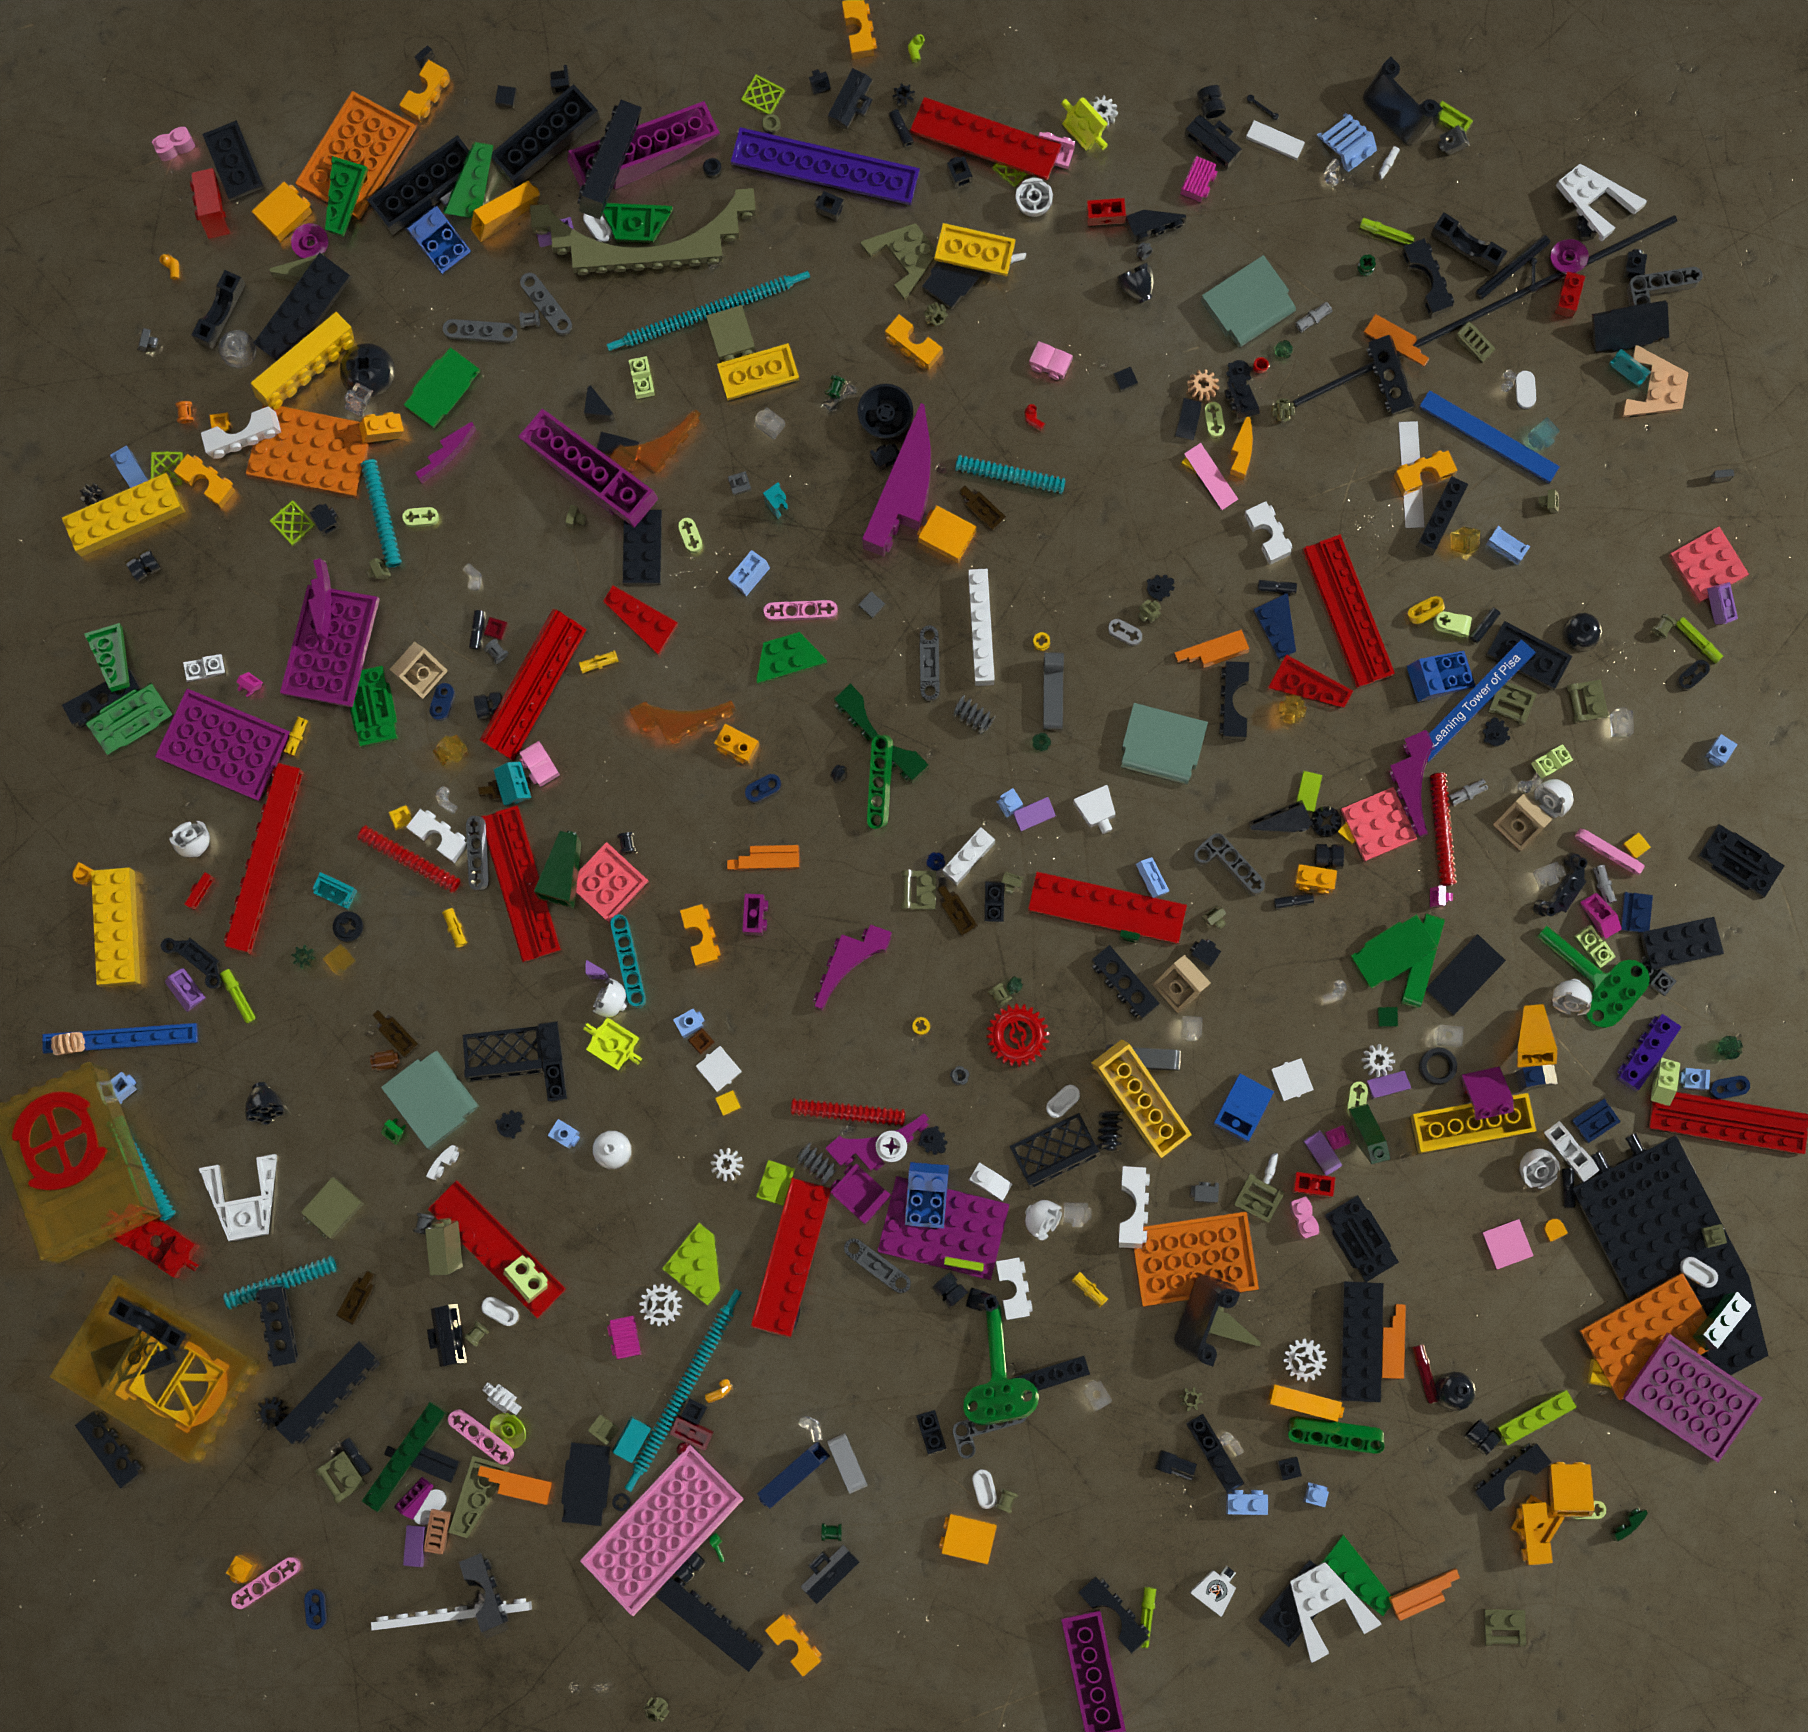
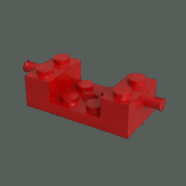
M130 1203L121 1215L112 1209L107 1214V1217L116 1222L114 1229L109 1235L110 1238L151 1261L173 1278L179 1279L186 1267L194 1272L199 1267V1264L191 1259L200 1245L139 1206ZM154 1236L161 1238V1244L157 1247H154L151 1243Z

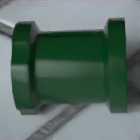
M1368 254L1360 258L1357 270L1362 276H1369L1373 273L1376 266L1375 257Z
M831 375L830 384L824 393L831 398L840 399V392L846 380L837 375Z
M822 1523V1541L826 1539L842 1541V1524L826 1525Z

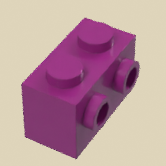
M745 894L742 931L744 935L763 936V931H767V919H764V912H768V900H765L764 894Z

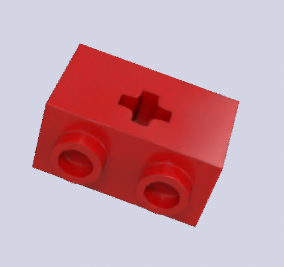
M1125 198L1087 200L1088 226L1125 223Z
M1567 271L1563 278L1555 314L1573 318L1577 311L1586 276Z
M1296 1172L1294 1173L1292 1193L1332 1198L1336 1177Z

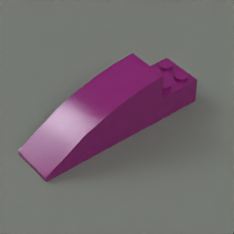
M705 101L638 125L613 186L614 189L623 187L666 167L720 135ZM600 140L568 152L567 161L580 188L585 184L588 169L592 167V160L595 152H598Z
M920 403L862 538L863 549L883 557L892 548L893 535L896 536L900 529L899 523L919 531L925 515L931 478V445L925 406Z
M543 408L518 436L519 439L611 515L617 514L633 527L640 522L658 500V497L651 488Z

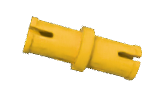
M614 650L600 656L597 654L594 658L579 662L582 673L597 668L599 670L603 669V666L619 661Z
M297 716L283 750L284 753L295 756L299 742L304 738L302 735L308 720Z
M450 908L443 911L442 915L448 926L447 931L451 934L455 947L459 948L466 945L467 941L461 929L462 925L458 922L454 909Z
M1081 1272L1072 1279V1282L1084 1292V1295L1092 1299L1099 1308L1108 1300L1096 1288L1097 1285L1095 1283L1092 1284Z

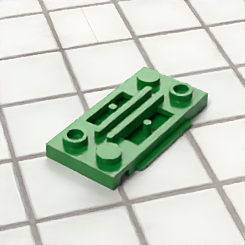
M450 347L441 359H437L416 384L413 388V394L405 402L404 406L432 428H435L470 387L471 382L479 374L480 369Z
M383 666L363 669L361 671L353 707H350L353 727L357 732L360 747L398 740L395 730L397 717L391 687L386 682Z
M150 682L144 688L134 689L101 709L100 714L88 720L86 725L108 755L119 747L130 744L156 728L160 722L173 714L152 682Z
M1416 914L1404 923L1398 922L1366 942L1364 948L1351 956L1369 986L1373 989L1382 982L1390 981L1422 961L1424 956L1438 947Z

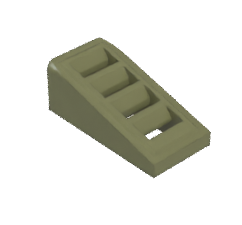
M1470 322L1456 334L1455 339L1482 363L1495 351L1494 346ZM1469 331L1470 335L1466 338L1464 335ZM1475 337L1476 339L1471 344L1469 341ZM1480 341L1482 344L1476 349L1475 346ZM1484 347L1488 348L1482 355L1480 354Z

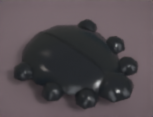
M1243 360L1228 363V367H1230L1229 371L1226 372V375L1230 376L1228 382L1233 383L1235 388L1241 386V384L1247 385L1246 380L1251 379L1250 371L1253 368Z
M1166 574L1163 577L1156 575L1154 579L1147 580L1148 593L1153 598L1158 599V601H1162L1165 596L1169 597V591L1175 589L1172 586L1174 579L1168 578Z
M1492 718L1491 723L1486 722L1487 729L1483 730V733L1486 734L1484 741L1494 746L1504 744L1507 740H1510V736L1507 733L1509 727H1504L1505 722L1503 720L1499 722L1498 718Z
M511 1110L509 1114L503 1113L500 1120H495L499 1134L515 1139V1134L522 1131L520 1125L524 1124V1120L521 1119L523 1117L522 1113H515L514 1110Z
M938 1126L925 1129L920 1135V1141L918 1142L920 1146L923 1145L926 1152L932 1151L934 1155H937L938 1152L944 1153L946 1150L944 1145L948 1143L947 1140L943 1139L945 1133H941L938 1130Z

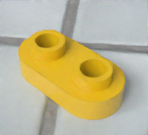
M1433 596L1411 607L1408 610L1410 622L1420 624L1443 612L1445 608L1443 599Z

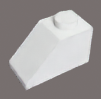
M981 1163L978 1164L969 1179L970 1182L1002 1201L1013 1185Z

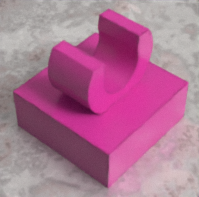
M250 672L240 675L236 681L239 684L238 691H242L244 688L247 690L246 697L260 689L263 684L261 680Z
M1446 886L1430 888V907L1446 906L1448 901H1453V893H1446Z
M1343 1125L1325 1132L1326 1138L1333 1150L1351 1143Z

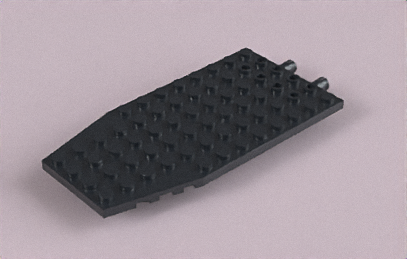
M1633 1133L1625 1138L1633 1152L1632 1156L1612 1166L1608 1165L1602 1150L1592 1154L1591 1158L1594 1160L1599 1171L1585 1182L1571 1189L1629 1302L1682 1273L1680 1270L1681 1261L1686 1257H1694L1714 1269L1718 1275V1281L1713 1287H1703L1685 1276L1707 1317L1726 1294L1738 1292L1751 1305L1718 1349L1708 1350L1701 1354V1356L1730 1376L1769 1356L1750 1277L1724 1226L1723 1229L1727 1243L1706 1248L1701 1228L1722 1223L1677 1136L1674 1135L1659 1144L1643 1148L1637 1133Z

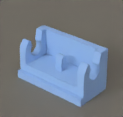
M1500 526L1497 527L1486 544L1517 565L1530 548L1529 545L1523 544L1503 531Z
M751 550L729 576L728 580L742 594L747 596L770 567L765 559Z

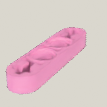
M831 600L771 602L764 607V615L769 621L831 619L837 615L838 611L836 603ZM818 605H821V609H827V605H831V608L834 609L831 611V614H827V611L824 610L821 611L822 615H818ZM790 606L797 609L796 614L793 616L786 614V609ZM807 606L815 607L816 610L813 615L805 613ZM772 607L775 611H781L780 607H783L784 616H781L780 612H776L774 616H771L767 611H770Z
M1579 828L1575 835L1579 842L1633 874L1640 875L1645 867L1638 860L1585 829Z
M457 1409L449 1415V1425L497 1463L505 1465L513 1459V1449L464 1410ZM460 1415V1421L457 1423L455 1421L456 1416ZM470 1426L477 1428L478 1434L476 1436L469 1433ZM485 1438L492 1439L493 1447L488 1448L485 1446ZM499 1445L500 1447L497 1449V1451L493 1452V1450L497 1448V1446ZM506 1451V1452H507V1454H506L507 1457H505V1458L503 1459V1458L501 1457V1456H502V1453H501V1452Z
M295 1557L284 1559L235 1592L231 1598L232 1605L237 1609L248 1607L297 1574L301 1568L300 1561ZM288 1561L290 1563L295 1562L294 1571L288 1570L283 1574L279 1569L280 1566L281 1569L288 1567ZM272 1572H277L280 1576L277 1583H272L269 1580V1575ZM255 1583H260L263 1587V1591L260 1594H255L252 1590ZM248 1592L253 1597L252 1600L251 1597L244 1599V1605L236 1602L238 1595L244 1596Z

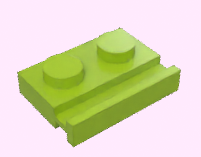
M768 1160L756 1197L784 1206L795 1168Z

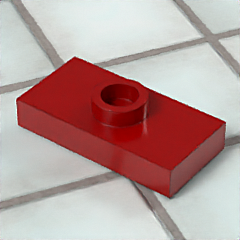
M204 872L199 882L192 886L191 894L184 905L195 910L214 881V877Z

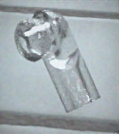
M1335 158L1324 170L1325 181L1332 187L1336 186L1339 182L1335 171L1341 165Z
M1508 369L1503 374V377L1507 379L1501 385L1503 392H1508L1512 389L1516 380V373H1513L1511 369Z
M469 563L463 570L470 576L468 588L476 591L481 587L482 575Z
M1337 980L1334 983L1335 988L1332 993L1322 995L1325 1005L1340 1001L1347 990V985L1343 980Z
M1225 1432L1219 1437L1221 1444L1224 1446L1228 1444L1236 1457L1244 1452L1238 1440L1231 1433Z

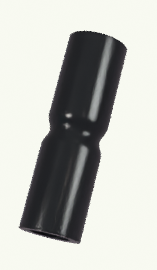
M899 110L891 111L888 115L904 147L912 145L914 140L905 126Z
M1259 580L1258 591L1296 594L1297 583Z
M1492 607L1469 638L1478 644L1501 615L1500 611Z
M474 610L469 643L470 649L480 650L482 629L485 619V612L481 610Z
M1312 892L1274 898L1276 910L1314 904Z
M1563 1168L1564 1208H1576L1575 1195L1571 1189L1575 1186L1574 1170L1572 1168Z
M350 1437L340 1443L361 1476L371 1471L370 1466L364 1457L360 1455L358 1448Z

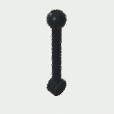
M1253 95L1247 96V102H1253L1262 110L1270 114L1273 120L1279 119L1278 113H1273L1268 108L1263 106L1261 103L1256 101Z
M1532 258L1530 260V263L1532 264V284L1530 286V292L1536 293L1537 286L1535 285V266L1537 264V259Z

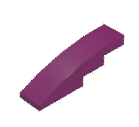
M472 421L440 440L443 448L429 455L428 459L431 463L415 472L421 484L442 470L464 448L476 431Z
M319 558L313 560L317 578L311 580L315 598L309 599L308 602L317 635L322 639H327L331 620V586L327 563Z

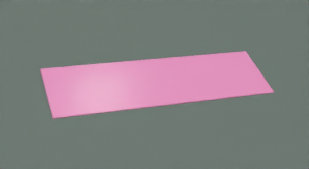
M1201 443L1185 453V456L1221 510L1238 500Z

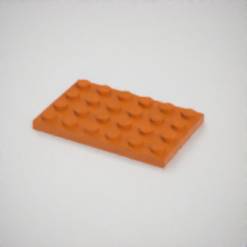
M352 91L295 184L328 203L332 156L367 166L368 172L352 213L353 217L360 220L369 206L367 199L377 193L417 127L415 124Z
M283 406L276 410L273 409L277 414L281 433L276 434L273 438L263 439L252 446L246 475L357 497L363 469L360 464L366 460L370 443H363L359 428L361 422Z
M1247 1212L1144 1226L1143 1231H1147V1242L1142 1244V1249L1133 1248L1142 1307L1188 1300L1194 1283L1200 1275H1209L1234 1284L1240 1292L1259 1290Z
M1683 1273L1674 1276L1579 1330L1618 1400L1623 1399L1622 1397L1666 1333H1669L1700 1355L1708 1351H1705L1692 1337L1706 1320L1707 1315Z

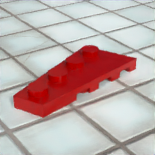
M614 585L603 600L633 632L651 647L658 656L660 655L677 627L678 622Z
M1287 654L1268 687L1343 708L1353 693V690Z

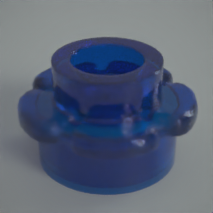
M933 852L927 859V866L931 867L933 871L940 870L946 863L944 855L941 853Z

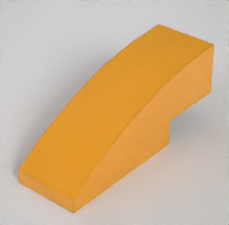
M1250 417L1245 418L1230 455L1236 457L1230 474L1244 480L1252 453L1253 435Z

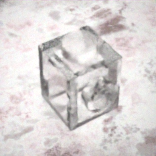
M356 382L353 389L348 390L344 400L347 401L345 409L362 416L370 402L373 391Z
M767 407L764 411L761 410L755 417L756 427L773 440L785 427V420Z
M1624 707L1616 708V711L1610 714L1611 737H1630L1634 733L1633 710H1627Z
M1183 1016L1181 1020V1038H1185V1041H1197V1039L1202 1037V1017Z
M1064 1203L1063 1223H1071V1227H1083V1224H1087L1088 1220H1091L1092 1209L1088 1208V1203Z

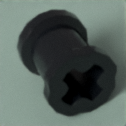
M625 832L617 835V838L620 839V854L637 852L633 842L634 832Z

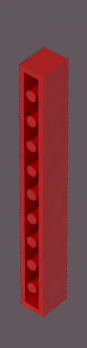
M278 763L277 767H274L272 771V785L268 786L266 792L268 799L261 809V815L263 816L261 822H258L256 826L257 837L251 844L250 851H252V854L245 864L246 875L240 881L241 892L235 899V913H232L230 916V930L226 932L224 937L225 947L247 954L252 952L303 775V771L300 768Z

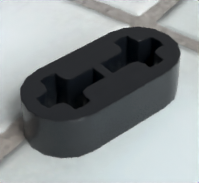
M1698 660L1678 677V687L1684 691L1693 688L1709 673L1710 665L1708 662ZM1697 665L1699 667L1704 666L1703 672L1701 671L1697 675L1694 673L1698 669ZM1691 675L1692 679L1689 681V684L1684 685L1682 683L1684 681L1683 677L1687 679Z

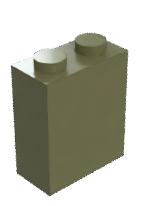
M742 305L706 316L720 363L756 352Z
M332 1177L301 1213L304 1215L303 1219L310 1226L314 1224L319 1228L317 1232L322 1237L333 1239L364 1203L341 1182Z
M451 1218L439 1219V1222L432 1223V1226L425 1229L430 1275H449L463 1267L458 1221H451Z

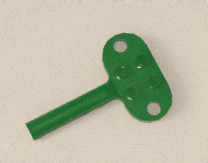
M1547 925L1537 936V938L1593 983L1594 990L1591 993V1008L1586 1017L1592 1024L1598 1027L1607 1028L1617 1024L1649 986L1650 977L1648 970L1642 963L1636 960L1621 961L1610 972L1604 973ZM1633 966L1641 968L1642 972L1639 977L1631 975L1630 971ZM1594 1011H1602L1604 1017L1601 1021L1593 1019Z
M998 1304L997 1309H994L992 1312L986 1311L991 1380L986 1384L972 1388L967 1393L963 1405L967 1418L978 1425H990L1025 1418L1035 1411L1039 1401V1394L1033 1383L1024 1378H1007L1001 1305ZM1032 1392L1031 1400L1026 1402L1024 1399L1025 1394ZM977 1402V1409L971 1412V1404Z

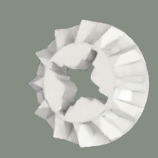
M896 1131L884 1132L877 1139L876 1151L885 1161H899L907 1151L906 1139ZM891 1138H893L894 1145L900 1147L893 1149L892 1155H890L889 1148L883 1147V1145L890 1144Z

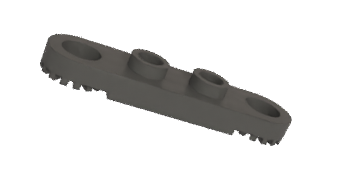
M524 274L520 279L522 289L558 335L564 336L569 334L572 330V322L535 274ZM529 278L535 280V284L532 287L525 286V282ZM565 321L568 323L566 329L560 330L557 326L558 323Z
M450 319L443 325V332L449 339L512 343L518 335L516 327L510 323ZM451 325L458 327L457 331L453 334L447 330ZM505 329H512L513 335L511 337H504L503 331Z
M931 625L923 627L920 631V691L922 698L926 701L936 700L940 693L939 633ZM932 631L935 637L932 640H927L924 638V633ZM932 686L935 688L936 692L933 696L925 694L927 687Z
M856 1238L849 1239L845 1243L844 1251L847 1256L895 1292L905 1293L909 1290L911 1286L909 1277ZM851 1243L859 1245L860 1250L858 1253L852 1254L849 1252L848 1247ZM898 1278L906 1280L907 1285L905 1288L899 1289L896 1287L895 1282Z

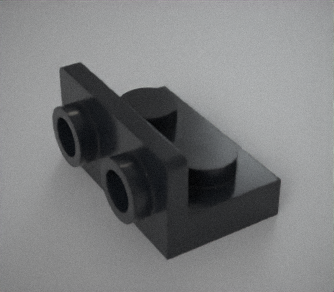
M1230 381L1226 382L1225 397L1227 401L1230 400L1231 411L1236 413L1238 419L1260 414L1259 406L1249 384L1233 388Z

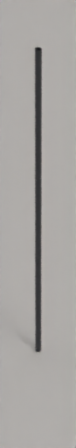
M1673 215L1589 256L1586 266L1678 222L1677 217ZM1558 271L1536 282L1537 290L1565 277L1566 273ZM1531 285L1418 339L1413 346L1419 348L1466 325L1468 322L1471 323L1530 294ZM1389 355L1379 358L1380 362H1387ZM1373 361L1293 400L1294 406L1298 407L1372 371L1375 362Z

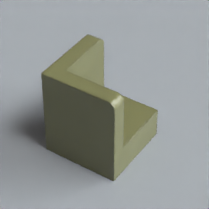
M599 1415L588 1431L605 1445H608L618 1433L619 1428L603 1415Z

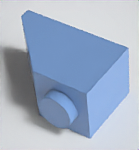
M127 446L110 454L130 488L148 481L132 451Z

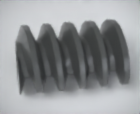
M963 695L954 709L953 716L957 717L960 715L959 720L961 722L967 719V726L973 723V730L979 727L978 733H984L989 729L996 715L990 719V711L983 714L984 707L977 710L978 703L971 706L972 699L965 702V695Z
M809 1142L796 1156V1158L799 1157L797 1164L799 1165L804 1162L803 1169L805 1170L810 1167L809 1174L811 1175L816 1172L814 1178L818 1180L822 1177L820 1184L824 1185L837 1171V1169L833 1170L835 1163L827 1165L829 1158L821 1160L823 1153L821 1152L816 1155L817 1148L815 1147L810 1150L811 1143Z

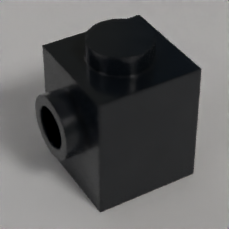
M326 503L315 506L312 509L313 511L310 512L311 517L323 536L340 527L335 519L338 515L333 507L329 508Z
M1201 939L1200 942L1195 941L1190 949L1193 952L1190 957L1209 970L1221 953L1216 948V944L1209 939H1206V941Z

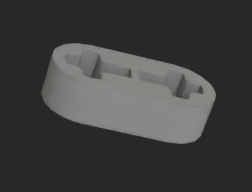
M1114 619L1109 623L1108 632L1112 637L1130 646L1140 644L1142 633L1138 628L1120 619ZM1117 624H1119L1120 629L1123 630L1124 633L1119 630L1117 632H1114V628L1112 626H1116ZM1126 633H1129L1130 635L1136 633L1138 640L1134 639L1133 641H1131L1130 636Z

